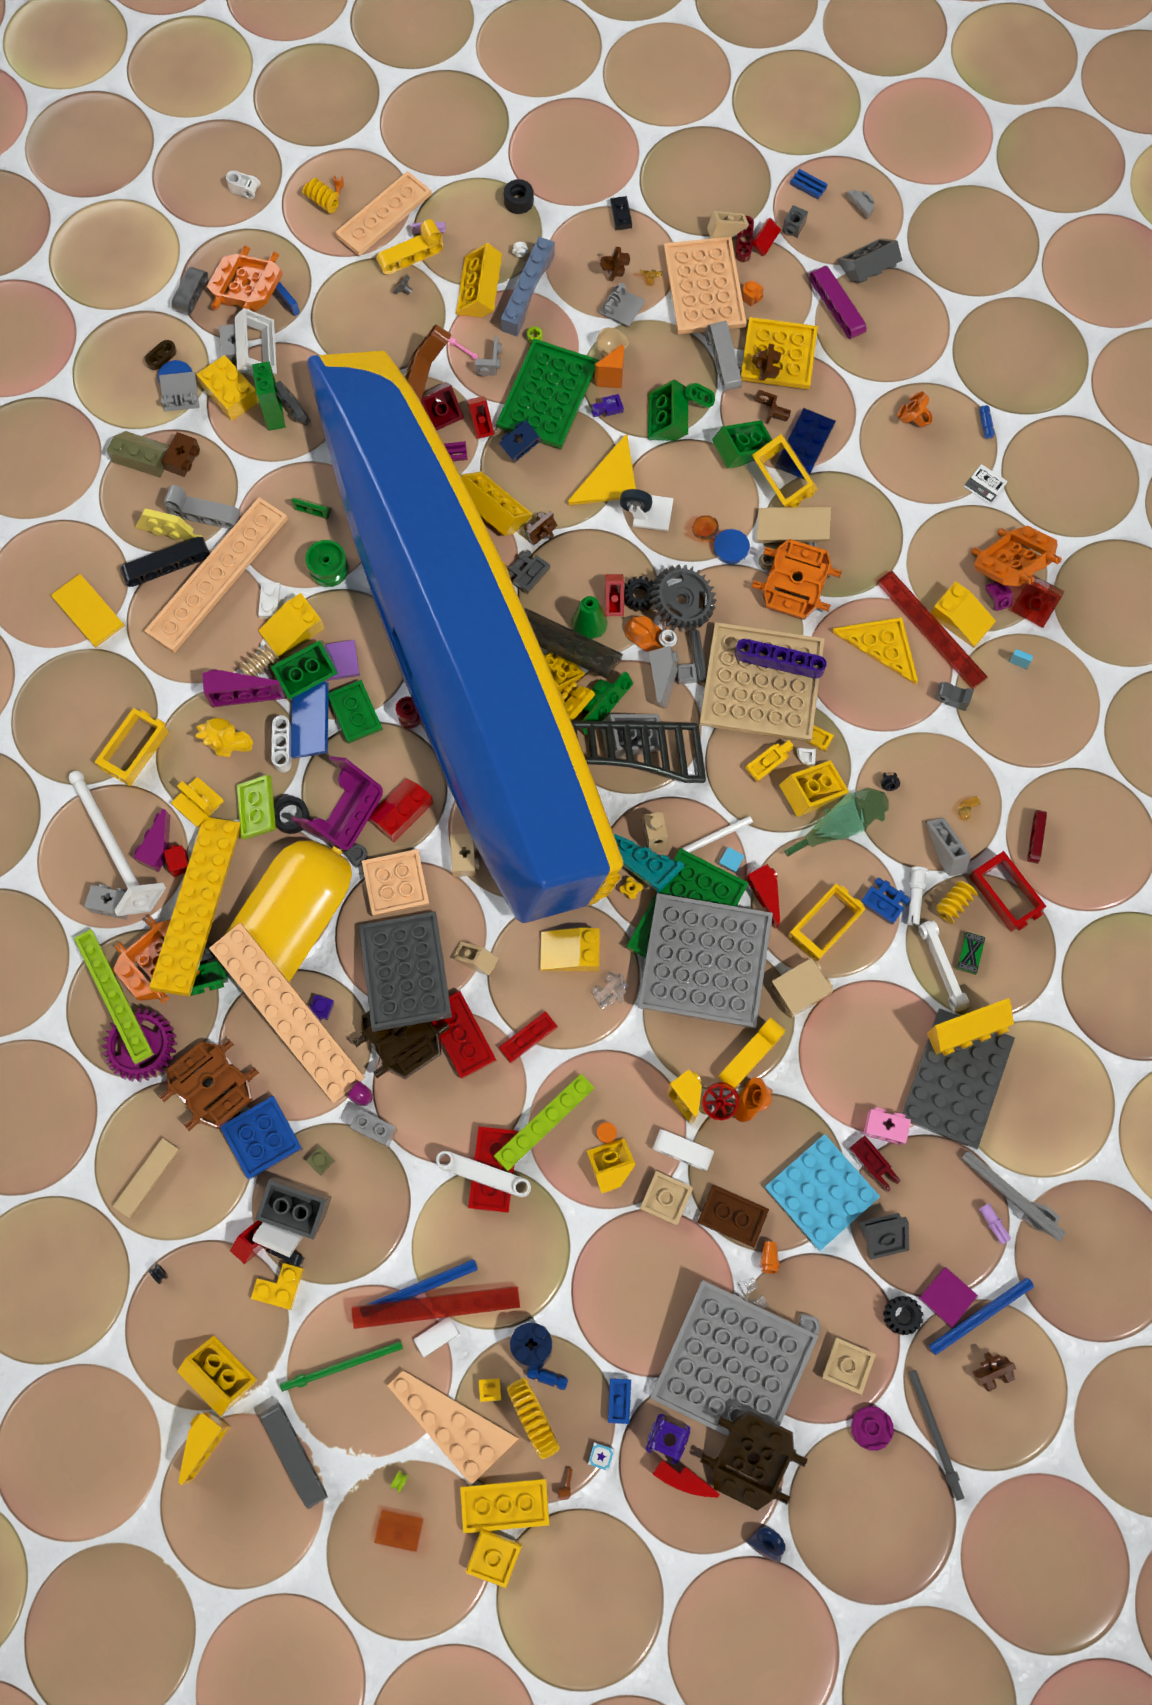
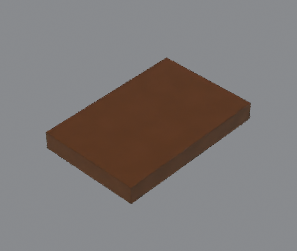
M712 1185L697 1224L754 1248L769 1209Z

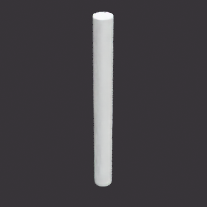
M748 816L682 849L689 853L753 823V820Z

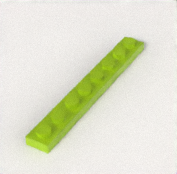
M90 929L75 937L74 940L133 1062L138 1064L154 1055L94 931Z

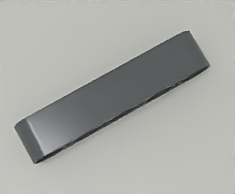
M278 1402L260 1413L261 1421L305 1507L309 1510L328 1498L326 1490L282 1405Z

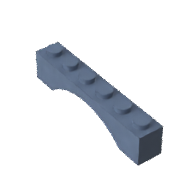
M538 237L501 317L502 332L518 337L535 288L544 272L549 269L555 256L554 241Z

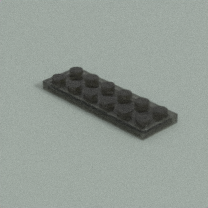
M527 608L524 609L540 647L550 653L556 654L608 679L621 661L622 653Z

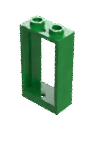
M270 361L252 364L256 394L268 431L286 428L282 400L276 393L278 389L274 385L276 380Z

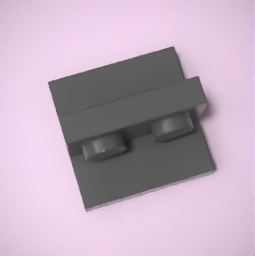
M896 1213L860 1222V1229L867 1243V1255L870 1260L909 1251V1222L906 1217L901 1218L900 1214Z

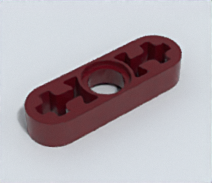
M746 216L749 223L747 230L737 234L736 259L739 262H747L751 258L754 220L750 216ZM746 236L749 240L744 242L740 238ZM742 248H746L745 255L742 254Z
M1036 810L1033 816L1027 861L1038 864L1041 859L1047 818L1046 811Z

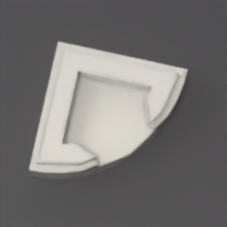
M796 749L797 757L804 766L808 768L815 766L816 749Z

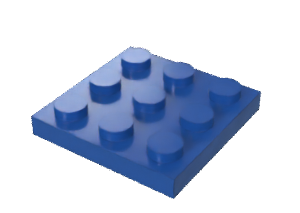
M274 1096L220 1127L248 1180L303 1149Z

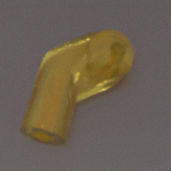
M978 796L961 802L958 810L961 820L970 819L971 808L980 805Z

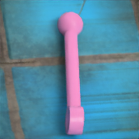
M455 338L449 339L450 345L457 346L469 354L473 360L478 359L476 353L470 352L457 343Z

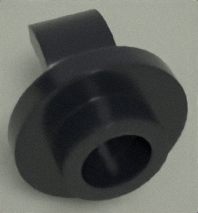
M884 772L881 787L886 791H894L899 788L900 779L897 777V773L887 776L886 772Z

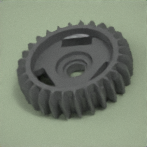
M680 564L676 567L672 565L669 569L666 568L658 574L650 588L651 593L649 597L652 599L649 603L654 604L651 610H657L655 617L660 615V622L665 620L666 627L671 624L672 630L678 627L679 632L683 629L688 632L690 629L695 630L697 627H702L709 620L716 608L714 604L717 600L713 599L716 593L711 592L714 586L708 585L711 580L706 581L704 579L706 574L701 576L699 575L700 570L694 572L693 566L688 570L687 565L681 568ZM671 579H682V581L668 586L667 581ZM699 593L703 600L702 609L699 608ZM677 596H683L686 603H679ZM668 607H670V608L673 609L675 612H677L679 615H681V617L678 616V615H676V614H674Z

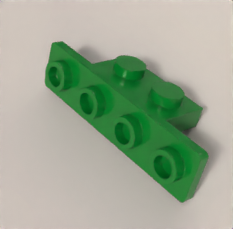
M624 671L613 684L602 679L591 689L595 696L583 708L582 711L587 713L582 721L604 720L634 684L627 672ZM581 729L585 736L588 737L587 729Z

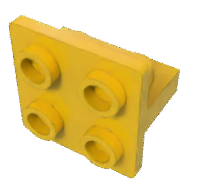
M196 777L188 785L181 781L177 785L181 793L171 802L196 827H200L203 817H210L224 803V800L199 777Z

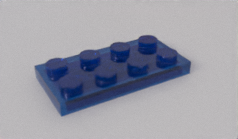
M803 408L787 441L810 475L836 421ZM784 448L775 464V468L805 480Z

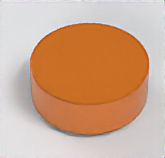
M609 1122L600 1124L597 1128L598 1139L603 1143H611L615 1140L617 1135L616 1127Z

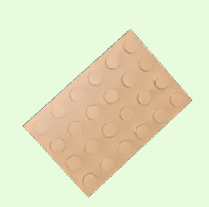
M731 236L664 243V253L678 335L705 332L709 324L727 321L729 329L745 328L747 322Z

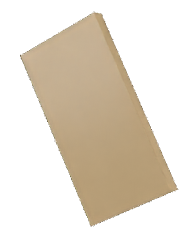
M831 507L759 508L757 543H784L788 539L801 543L830 542Z

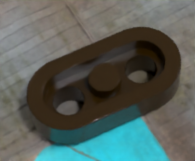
M171 340L160 342L146 355L145 361L147 366L152 370L160 369L176 355L177 349L175 344Z

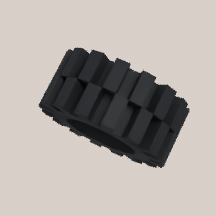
M636 576L633 577V581L631 579L628 580V584H625L624 601L626 606L629 605V609L635 608V612L641 609V612H644V608L649 610L650 606L653 607L654 604L649 603L652 599L649 597V594L651 593L650 588L653 585V581H648V577H645V580H643L642 576H639V579ZM637 589H643L647 592V596L644 599H637L634 597L633 592Z
M898 1296L889 1300V1303L885 1305V1311H883V1315H885L884 1322L887 1323L888 1329H891L892 1332L899 1335H909L915 1333L921 1327L920 1324L923 1323L922 1316L924 1314L921 1312V1305H918L915 1299H911L909 1296ZM900 1307L907 1308L911 1313V1319L906 1324H901L896 1319L895 1314Z

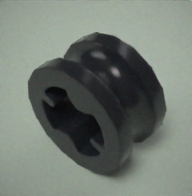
M158 1263L155 1264L153 1269L150 1268L148 1270L158 1284L162 1283V1279L168 1278L167 1273Z

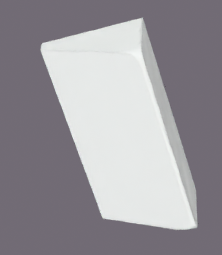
M450 1316L419 1335L414 1341L423 1358H425L460 1333Z

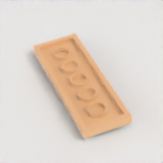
M407 171L335 232L336 237L358 256H361L432 195L431 190Z

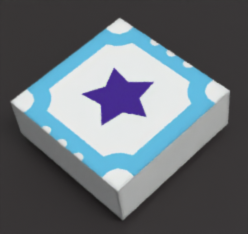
M594 1442L588 1465L608 1471L614 1449Z

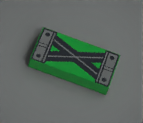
M970 932L965 933L956 970L974 975L977 974L986 937Z

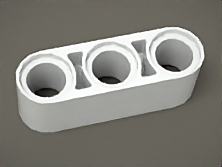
M283 715L275 717L272 722V762L276 770L281 773L289 771L292 766V726L288 718ZM286 724L285 728L278 729L280 725ZM280 742H286L284 746H278ZM286 759L283 764H278L279 760Z
M661 1129L652 1148L659 1153L703 1171L708 1170L714 1155V1151Z

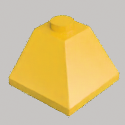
M625 1138L587 1150V1155L601 1194L621 1187L636 1165Z

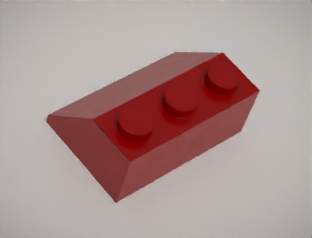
M406 778L374 809L368 820L394 843L433 804L432 796L418 783Z

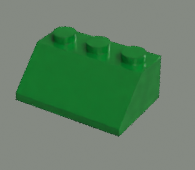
M675 379L648 393L649 440L676 441L688 435L686 386Z
M319 640L271 666L289 700L338 674L332 655L323 640Z

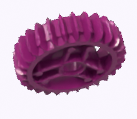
M138 1008L137 1014L135 1012L134 1014L154 1055L135 1064L123 1039H121V1056H117L116 1044L121 1035L113 1023H110L112 1030H105L109 1036L102 1038L107 1044L101 1045L102 1048L107 1050L102 1055L108 1057L105 1063L111 1064L109 1069L115 1070L114 1074L117 1076L121 1075V1078L124 1080L128 1077V1080L131 1082L134 1081L135 1077L138 1082H142V1077L149 1081L150 1074L157 1078L156 1071L164 1073L162 1067H170L167 1060H174L170 1053H176L172 1046L177 1045V1042L172 1040L177 1037L176 1034L171 1033L174 1028L168 1026L170 1022L164 1020L163 1015L160 1014L158 1016L156 1011L151 1013L149 1009H145L143 1013L142 1009ZM148 1021L158 1026V1032L154 1033L141 1026L142 1022ZM155 1055L158 1056L157 1060L148 1067H140L141 1064Z

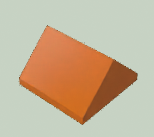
M620 345L595 364V385L597 387L622 388L623 345Z

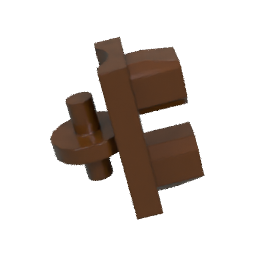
M615 247L611 256L601 258L600 266L602 270L609 272L608 281H614L616 276L623 277L625 273L624 265H629L630 256L629 253H622L621 247Z
M769 343L767 350L763 352L758 351V354L752 357V363L756 365L757 369H760L759 380L764 381L767 377L775 379L779 375L780 368L772 364H777L780 361L781 353L774 350L773 344Z
M551 511L547 514L544 512L539 513L536 517L537 522L534 525L527 523L524 526V531L529 537L531 544L535 545L545 537L548 539L554 537L552 531L558 525Z
M990 1352L984 1354L985 1361L980 1363L981 1368L973 1371L974 1377L989 1392L996 1389L997 1385L994 1379L1001 1377L1004 1383L1015 1380L1013 1370L1016 1367L1006 1356L1001 1358L998 1354L993 1357Z

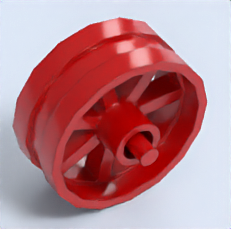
M717 1082L707 1088L703 1095L702 1105L709 1117L714 1120L723 1121L735 1114L740 1098L733 1086L725 1082ZM720 1087V1095L718 1096L711 1089ZM723 1088H727L731 1093L726 1096L723 1095ZM708 1092H709L716 1100L706 1101V1097H707ZM734 1095L736 1104L728 1102L727 1099ZM715 1104L716 1107L711 1112L707 1105ZM725 1105L733 1107V1111L728 1114ZM718 1108H722L724 1115H717L715 1113Z

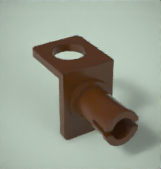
M758 390L754 401L769 406L765 423L768 424L773 416L788 421L791 410L777 406V395ZM760 396H766L768 400L761 399Z

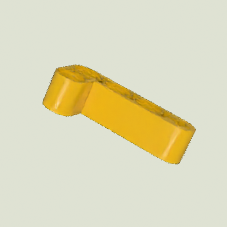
M426 220L421 225V235L379 252L376 260L384 274L394 273L441 252L443 249L442 234L434 220Z
M770 1017L751 1041L721 1072L718 1078L722 1082L736 1088L780 1040L786 1030Z

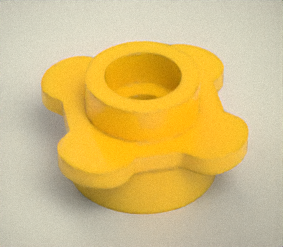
M628 877L626 883L620 887V892L624 893L631 900L636 899L639 891L643 890V885L635 882L633 877Z

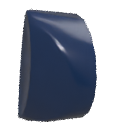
M769 1527L759 1528L746 1541L752 1549L774 1562L780 1563L786 1550L783 1538Z

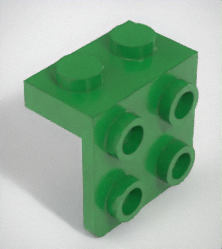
M219 960L199 965L198 970L200 973L195 978L190 996L205 993V988H209V991L224 987L223 983H227L228 978L225 967Z

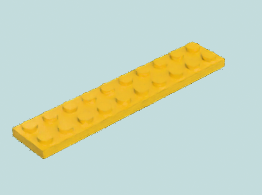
M203 817L149 986L151 991L190 997L240 834V822Z

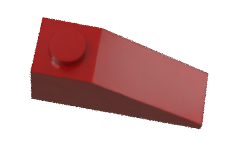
M766 864L749 873L746 881L749 883L763 910L773 913L771 923L774 928H777L780 924L778 876L776 871Z

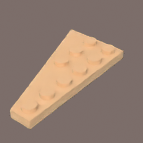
M402 1371L387 1385L471 1485L519 1439L406 1371Z

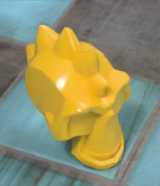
M213 718L196 727L199 731L195 735L196 738L202 739L203 745H208L209 748L215 751L218 757H230L232 751L249 752L252 750L253 741L251 737L244 731L235 732V726L226 719Z

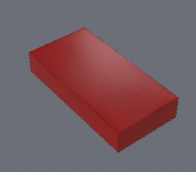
M771 217L766 219L752 242L753 247L762 256L767 254L781 231Z

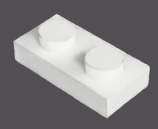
M261 583L258 614L260 619H270L279 610L280 583Z

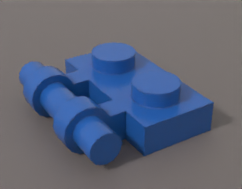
M878 877L874 884L879 886L880 889L877 890L871 886L861 902L866 908L893 925L904 907L898 904L899 901L907 905L910 898L904 895L905 892L902 890L898 891L891 886L889 881H884ZM885 891L888 892L889 894L895 897L894 900L890 899L883 893Z

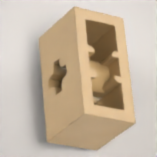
M471 834L450 835L453 877L476 876V869H480L479 858H475V851H478ZM465 852H467V858H463Z

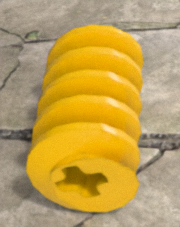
M317 177L305 184L302 191L303 195L317 203L324 210H327L328 213L332 214L337 210L339 206L338 192H334L328 185H324Z
M957 881L955 887H952L950 892L945 895L946 898H943L941 903L936 906V910L947 923L953 925L955 922L952 917L958 919L959 914L957 912H964L961 906L967 908L969 906L967 901L973 902L974 900L971 895L977 897L978 894L971 885L963 881Z

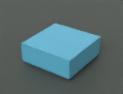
M1016 649L1009 662L1027 669L1033 659V655Z
M728 847L719 865L736 873L745 856Z

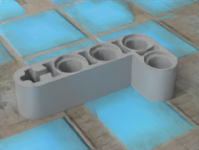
M727 321L709 324L705 330V337L708 346H712L723 391L741 388V376Z
M176 485L169 486L164 500V505L171 515L179 516L184 520L232 529L240 516V510L234 506L189 497L184 489Z

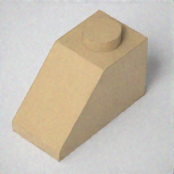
M713 211L707 230L711 238L733 237L746 229L749 223L743 213Z
M465 942L459 943L452 956L453 960L485 975H490L499 959L484 947Z

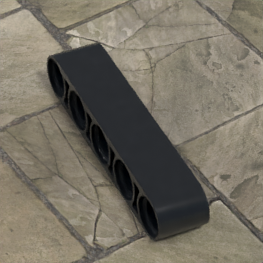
M195 537L128 562L120 567V571L126 586L134 587L203 561L210 555L204 538Z

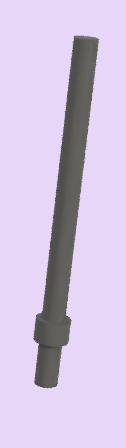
M916 1370L908 1372L946 1471L947 1483L951 1485L956 1501L962 1500L965 1497L958 1482L960 1478L957 1471H954Z

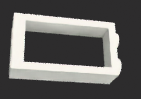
M243 308L235 316L237 371L254 377L252 364L263 363L248 357V325L261 330L263 362L270 361L275 376L277 374L274 320Z

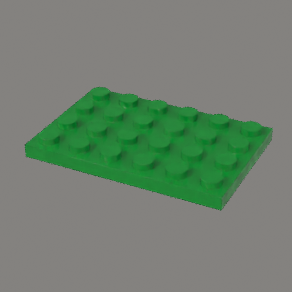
M534 338L496 422V428L513 432L518 423L527 420L542 439L541 443L562 450L593 379L595 364L599 362V359Z
M680 848L673 861L684 863V868L659 894L737 907L749 883ZM657 891L626 947L644 958L647 956Z

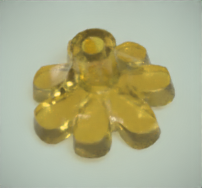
M641 269L640 273L648 278L647 285H654V278L661 277L663 271L651 270L650 272Z

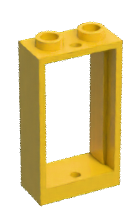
M782 434L752 455L785 507H798L801 501L812 497L815 491L818 490L816 484ZM784 448L808 483L787 499L764 465L766 461Z
M133 708L94 763L102 771L131 786L169 733L165 727L166 724L158 718L152 719L150 714L142 709L138 711ZM140 719L156 728V730L125 772L108 761L137 720Z
M836 883L789 933L788 938L809 957L818 962L865 911L864 905L859 899L851 897L849 891L844 886H839ZM834 895L855 914L821 950L800 930Z

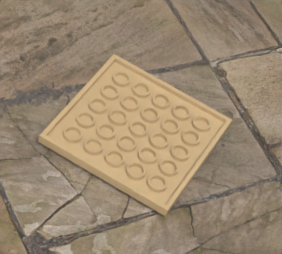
M715 622L699 725L811 742L819 678L814 679L741 662L736 658L735 651L738 641L750 639L822 656L825 638ZM740 649L743 652H748L747 649ZM758 653L760 656H766L764 653ZM777 657L778 660H784L782 657ZM795 661L796 664L802 665L800 661ZM814 665V666H813V667L816 668V669H821V668H820L819 666H817V665Z

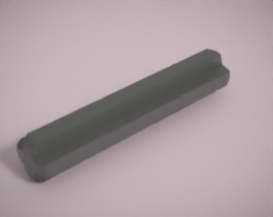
M692 630L689 635L698 682H705L707 670L699 630Z

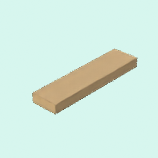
M162 1138L113 1207L131 1219L180 1149Z

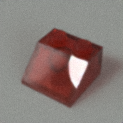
M1032 575L1035 578L1034 582L1031 584L1026 583L1011 611L1043 628L1065 591Z

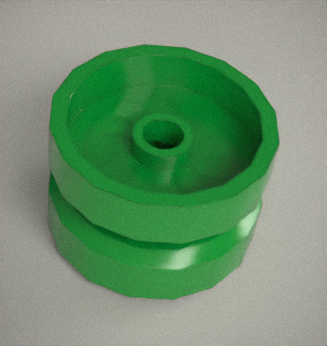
M320 540L308 548L305 562L312 580L317 585L334 587L346 579L349 565L343 548L337 542Z

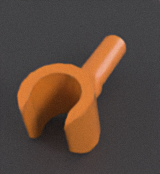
M333 176L334 187L340 197V190L344 187L343 176H341L340 180H336V176Z

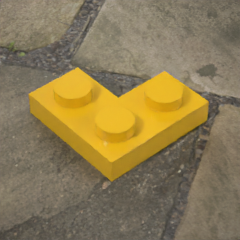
M283 1263L277 1283L257 1278L251 1299L292 1310L304 1269Z

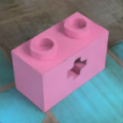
M881 1108L871 1109L867 1113L863 1136L903 1146L907 1142L911 1119H907L906 1115L901 1113H894L892 1115L886 1113V1110ZM886 1121L888 1122L889 1126H892L888 1130L886 1129V1126L883 1125Z

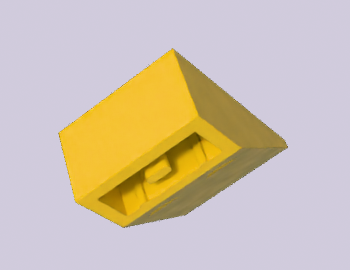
M562 648L544 656L557 688L560 689L561 693L566 686L578 681L585 675L583 670Z

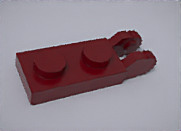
M865 1135L848 1148L886 1192H889L891 1188L882 1177L885 1172L894 1183L898 1184L900 1182L899 1177L891 1169V1165Z

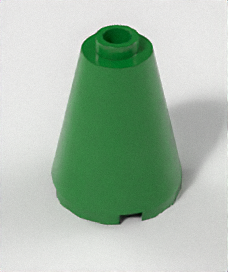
M587 596L581 600L571 619V626L575 635L588 641L601 637L608 625L607 617L601 605L593 596Z

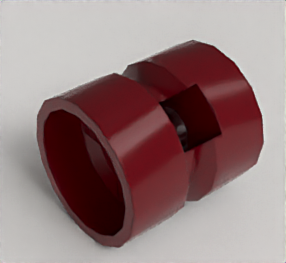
M406 696L398 700L395 710L399 723L405 728L412 729L417 727L421 720L412 698Z

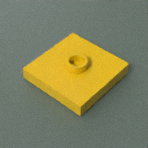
M481 1528L465 1573L506 1588L522 1544Z

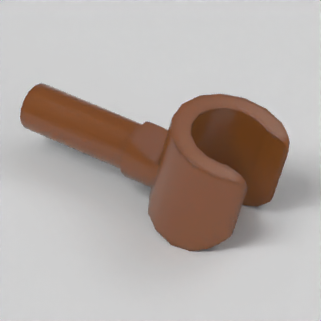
M567 1468L565 1487L559 1488L560 1500H568L571 1497L570 1482L573 1470L571 1468Z

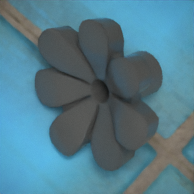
M408 274L405 275L400 284L396 285L395 294L405 291L409 295L413 290L408 286V281L410 280Z

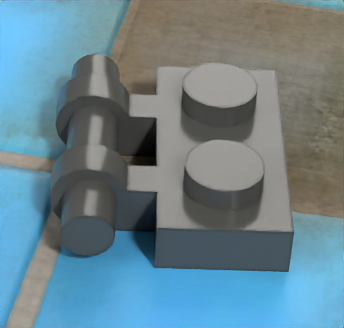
M526 550L523 554L521 553L517 557L518 560L507 568L510 579L512 576L516 577L513 583L527 594L550 569V564L537 555L531 560L529 557L532 553L529 550ZM522 565H526L522 571L519 570Z

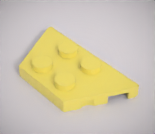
M146 508L143 510L135 526L137 529L149 531L158 536L166 535L174 540L182 539L187 541L195 537H203L202 535L193 534L194 529L185 523L181 517Z

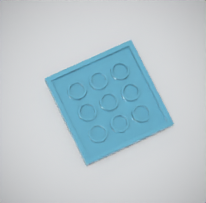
M825 1134L764 1187L819 1251L880 1197Z

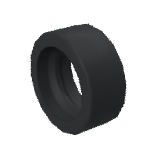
M285 796L274 804L275 824L284 833L296 834L303 831V828L296 823L285 825L280 820V812L289 805H296L302 811L301 818L310 820V813L305 802L300 798Z

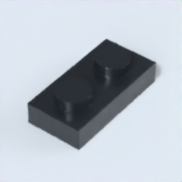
M627 196L610 198L615 231L631 229L632 220Z

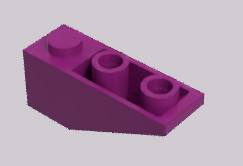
M162 808L161 812L156 814L154 824L151 829L146 831L144 841L141 846L139 845L134 853V859L139 864L158 873L166 861L163 851L169 848L170 814L167 810Z

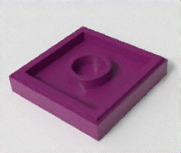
M944 1267L918 1299L952 1328L978 1295L947 1267Z

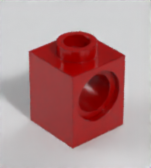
M173 845L168 850L163 851L172 876L177 877L185 874L189 864L186 849L182 845Z

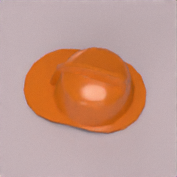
M638 616L628 621L625 626L626 636L646 652L663 648L659 642V635L662 630L649 617Z
M754 1077L750 1079L739 1094V1106L734 1114L738 1121H750L758 1111H763L770 1106L773 1090L767 1087L761 1078Z

